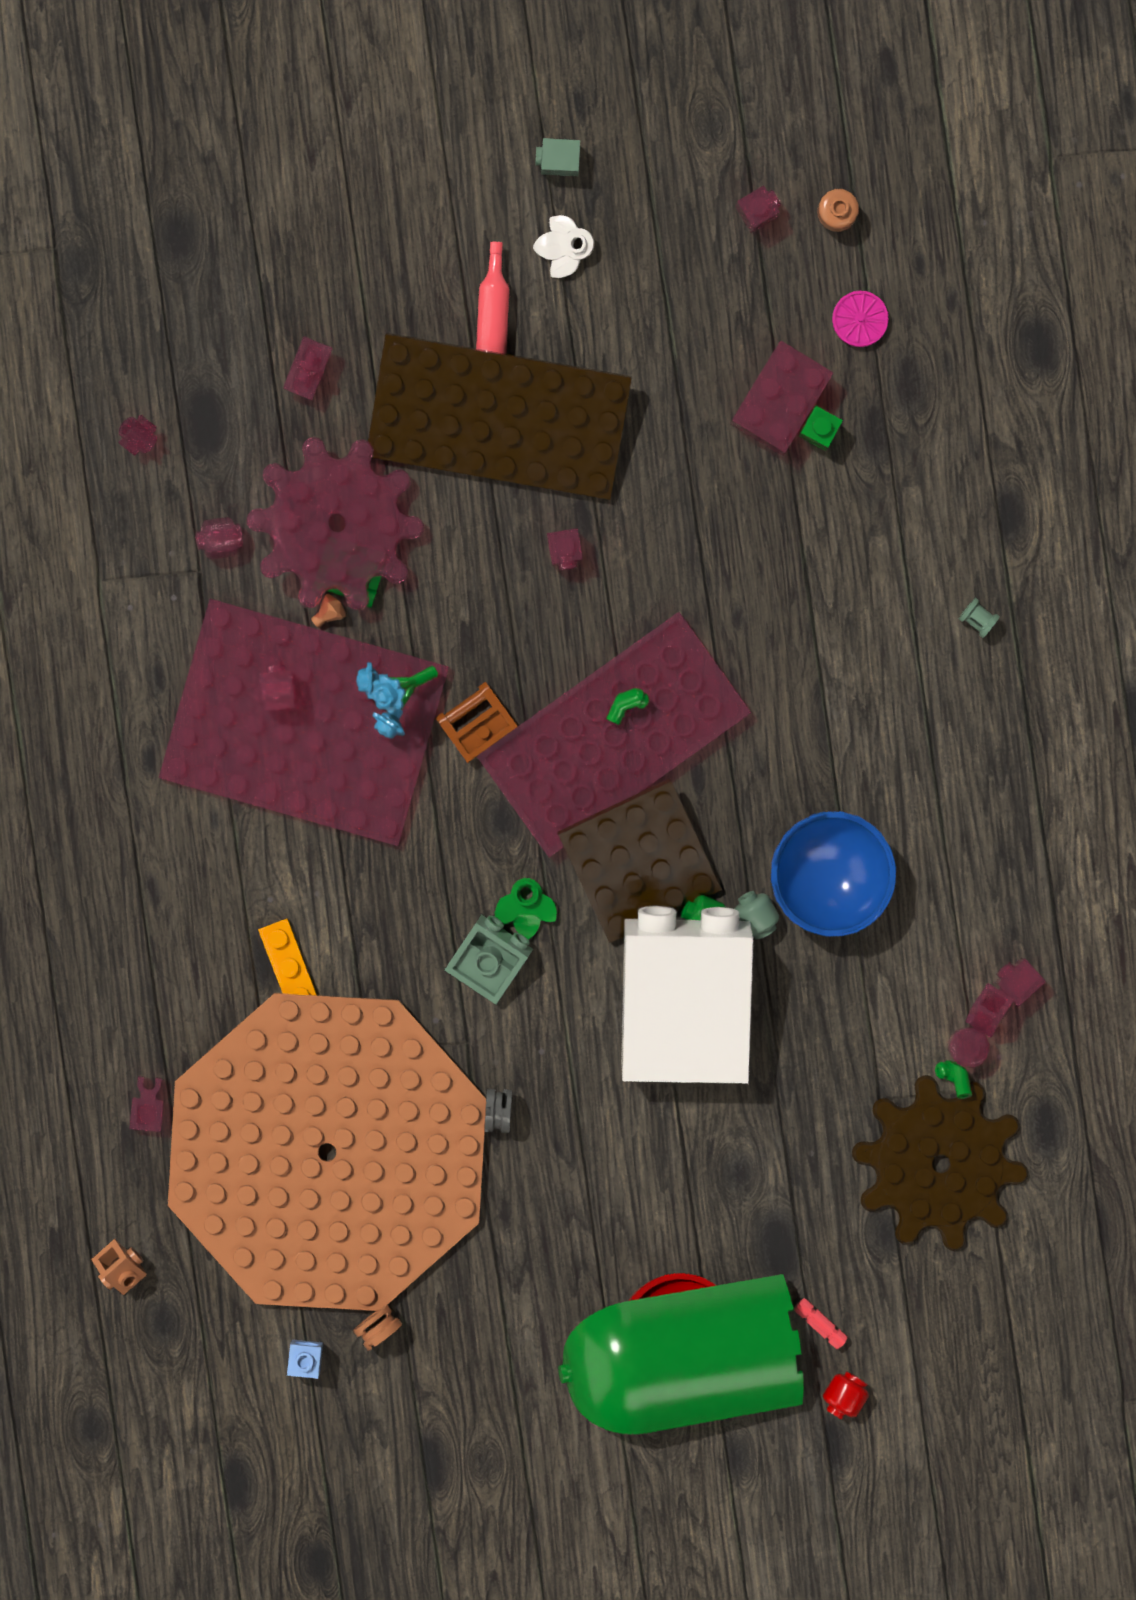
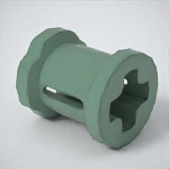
M975 597L958 619L961 622L966 621L979 631V636L983 638L992 629L1000 616L997 614L992 615L978 604L979 600Z

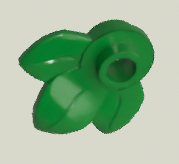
M522 878L516 881L511 889V893L502 897L495 909L496 918L503 924L513 921L517 932L528 940L537 932L541 920L544 922H555L557 914L553 900L542 894L538 882L531 878ZM528 887L532 890L533 895L530 899H523L520 892L523 888Z

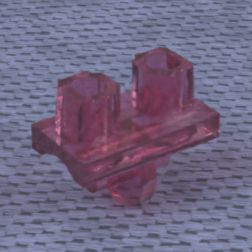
M303 337L283 389L312 401L333 348Z

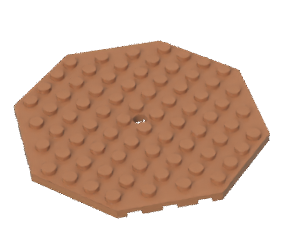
M274 993L175 1081L168 1207L255 1304L370 1311L381 1310L383 1306L389 1304L479 1224L486 1097L399 1000ZM325 1143L332 1144L337 1152L336 1156L329 1161L322 1159L318 1152L319 1147Z

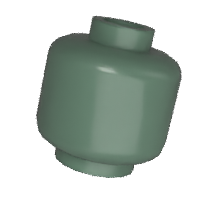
M750 891L738 898L739 904L734 909L739 911V921H750L752 936L755 939L764 938L777 929L776 924L779 921V914L767 894H756L755 891Z

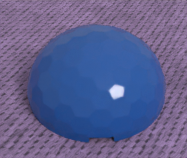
M820 812L796 823L785 833L772 858L771 884L774 896L784 914L804 930L822 936H845L871 925L886 909L895 888L896 865L892 850L884 836L875 826L863 818L846 812Z

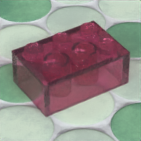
M780 340L730 424L783 456L832 377L833 372Z

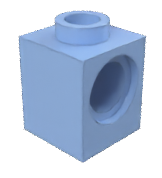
M292 1339L287 1376L318 1379L321 1369L323 1342Z

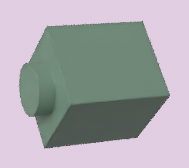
M543 138V146L536 147L535 165L541 166V174L578 176L580 140Z

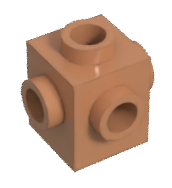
M115 1239L91 1259L100 1273L98 1277L109 1290L114 1287L123 1295L147 1275L140 1265L143 1259L139 1253L132 1247L127 1250Z

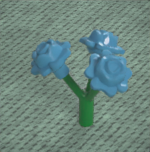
M371 662L367 663V668L358 671L356 678L358 691L366 692L368 699L375 700L378 709H385L389 712L382 713L381 715L373 713V717L377 720L374 729L378 730L379 734L390 739L396 735L404 736L405 732L399 721L404 713L402 709L417 687L438 676L434 666H430L411 677H388V674H378L377 670L373 669Z

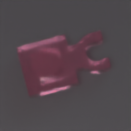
M138 1076L137 1086L141 1097L132 1098L129 1129L162 1131L164 1100L156 1099L162 1087L163 1078H155V1087L147 1089L144 1085L145 1076Z

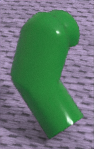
M639 688L619 693L606 719L620 725L628 709L635 707L643 709L648 705V694Z
M951 1060L937 1063L935 1066L936 1076L954 1083L958 1099L972 1096L968 1072L964 1066Z

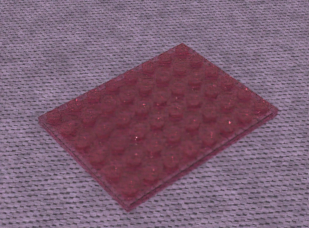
M209 599L159 778L398 846L449 667ZM368 662L372 663L373 669H376L378 674H388V677H411L430 666H434L438 672L436 678L417 687L403 707L402 711L404 713L399 721L405 732L404 736L396 735L390 739L379 734L378 730L374 729L377 720L373 717V713L381 715L382 713L389 712L385 709H378L375 700L368 699L366 692L358 691L356 681L358 671L367 668Z

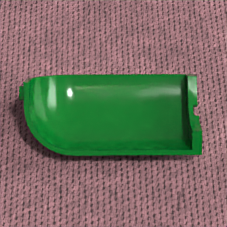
M780 1274L631 1300L603 1308L584 1319L567 1338L563 1351V1365L558 1366L560 1381L562 1384L566 1383L572 1402L586 1419L605 1430L621 1434H644L803 1405V1372L797 1371L796 1355L801 1354L798 1330L792 1331L788 1312H792L794 1309L784 1275Z

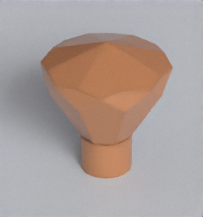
M326 594L323 597L319 612L311 620L319 628L325 622L343 619L346 617V611L338 599L330 594Z

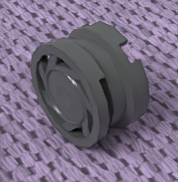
M487 1088L485 1132H493L494 1129H500L502 1133L510 1132L512 1090L504 1089L503 1092H496L495 1089Z

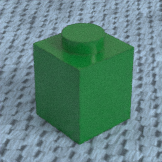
M815 406L799 437L826 451L843 420Z

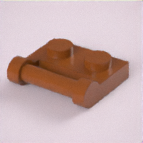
M486 682L478 686V691L445 715L442 712L435 717L467 763L518 727ZM485 700L492 706L490 709L456 732L452 726L453 723Z

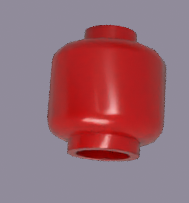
M848 1371L844 1375L836 1374L823 1393L824 1401L829 1404L826 1410L841 1420L845 1415L851 1418L856 1417L869 1398V1392L865 1389L868 1384Z

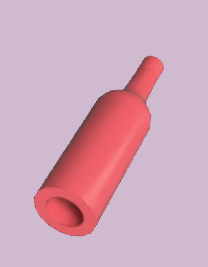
M490 242L489 270L479 286L476 349L507 354L510 289L502 274L501 255L503 243Z

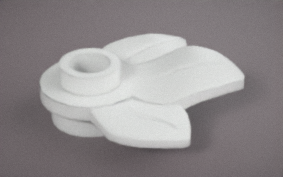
M564 215L550 217L549 223L552 232L540 236L533 245V249L538 255L552 260L550 273L553 278H563L576 272L580 260L590 256L595 245L594 238L589 231L578 228L573 219ZM577 238H581L583 241L580 249L574 248V241Z

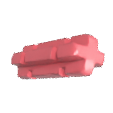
M803 1298L794 1308L795 1312L802 1319L806 1318V1322L824 1339L827 1337L828 1342L835 1349L841 1348L847 1341V1336L840 1329L836 1330V1326L818 1309L814 1310V1306L807 1299Z

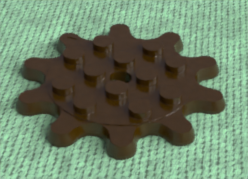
M929 1075L919 1077L914 1084L915 1100L910 1106L905 1108L898 1107L887 1098L875 1101L872 1111L875 1118L882 1124V1136L874 1142H858L852 1149L853 1159L859 1164L871 1166L877 1174L875 1184L862 1193L861 1205L865 1210L871 1212L883 1207L894 1208L899 1214V1223L895 1230V1236L902 1244H912L923 1229L933 1227L940 1231L944 1246L951 1251H957L966 1242L965 1226L970 1220L975 1218L982 1219L993 1228L1002 1227L1007 1222L1008 1214L998 1201V1191L1005 1184H1022L1028 1177V1169L1023 1163L1009 1160L1004 1154L1005 1142L1018 1133L1020 1124L1015 1116L1009 1114L997 1119L986 1118L981 1111L985 1089L978 1082H970L971 1097L947 1099L940 1094L937 1082L933 1077ZM937 1155H945L949 1160V1166L943 1172H937L932 1167V1161Z

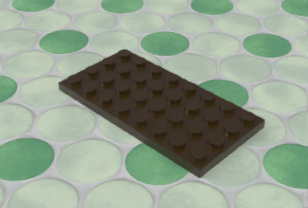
M386 333L366 457L610 500L632 376Z

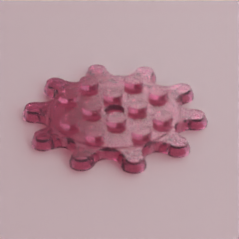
M310 437L303 443L304 464L299 470L289 471L279 464L272 463L265 467L263 471L264 481L275 492V502L269 508L253 509L249 512L246 519L247 525L251 530L268 533L274 541L273 551L261 561L260 570L267 578H276L285 572L296 574L301 582L298 600L305 608H315L319 605L323 594L327 590L337 589L343 593L346 603L351 609L362 610L369 603L367 585L371 578L382 576L393 584H400L408 577V568L397 557L396 546L401 540L417 539L424 532V523L419 517L405 515L400 512L397 506L398 497L410 487L411 478L404 470H395L385 476L376 474L371 468L373 447L367 440L360 439L355 441L350 447L347 456L336 459L328 454L326 446L320 438ZM340 515L343 518L345 527L341 532H334L329 528L328 519L330 516Z

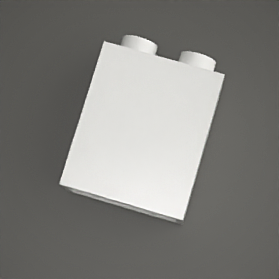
M648 906L638 910V919H625L622 1081L748 1083L753 936L750 921H739V911L726 907H711L701 911V920H676L675 909L664 906Z

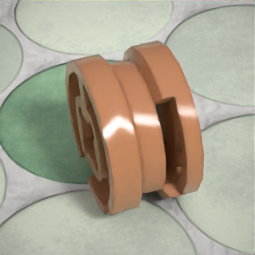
M388 1304L383 1306L381 1310L375 1311L353 1330L357 1337L363 1338L365 1341L363 1345L368 1351L372 1349L371 1346L375 1347L402 1325L398 1318H394L391 1315L392 1309Z

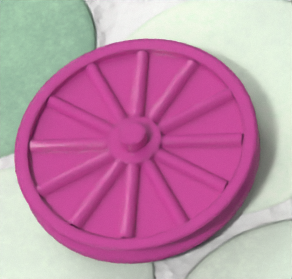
M854 291L843 296L836 304L832 316L833 327L837 336L846 344L854 347H866L877 342L885 333L888 326V311L883 301L875 294L867 291Z

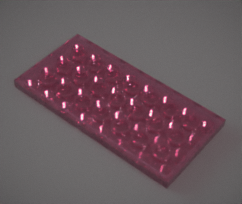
M678 612L480 753L477 758L547 856L551 857L564 847L557 834L558 831L640 793L748 716L751 711L683 616ZM639 688L648 694V705L643 709L638 707L628 709L620 725L606 719L619 693Z

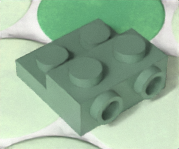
M481 914L445 968V971L494 1004H497L533 949L528 946L530 942L525 936L519 933L512 935L503 929L504 925L498 918L491 915L486 918Z

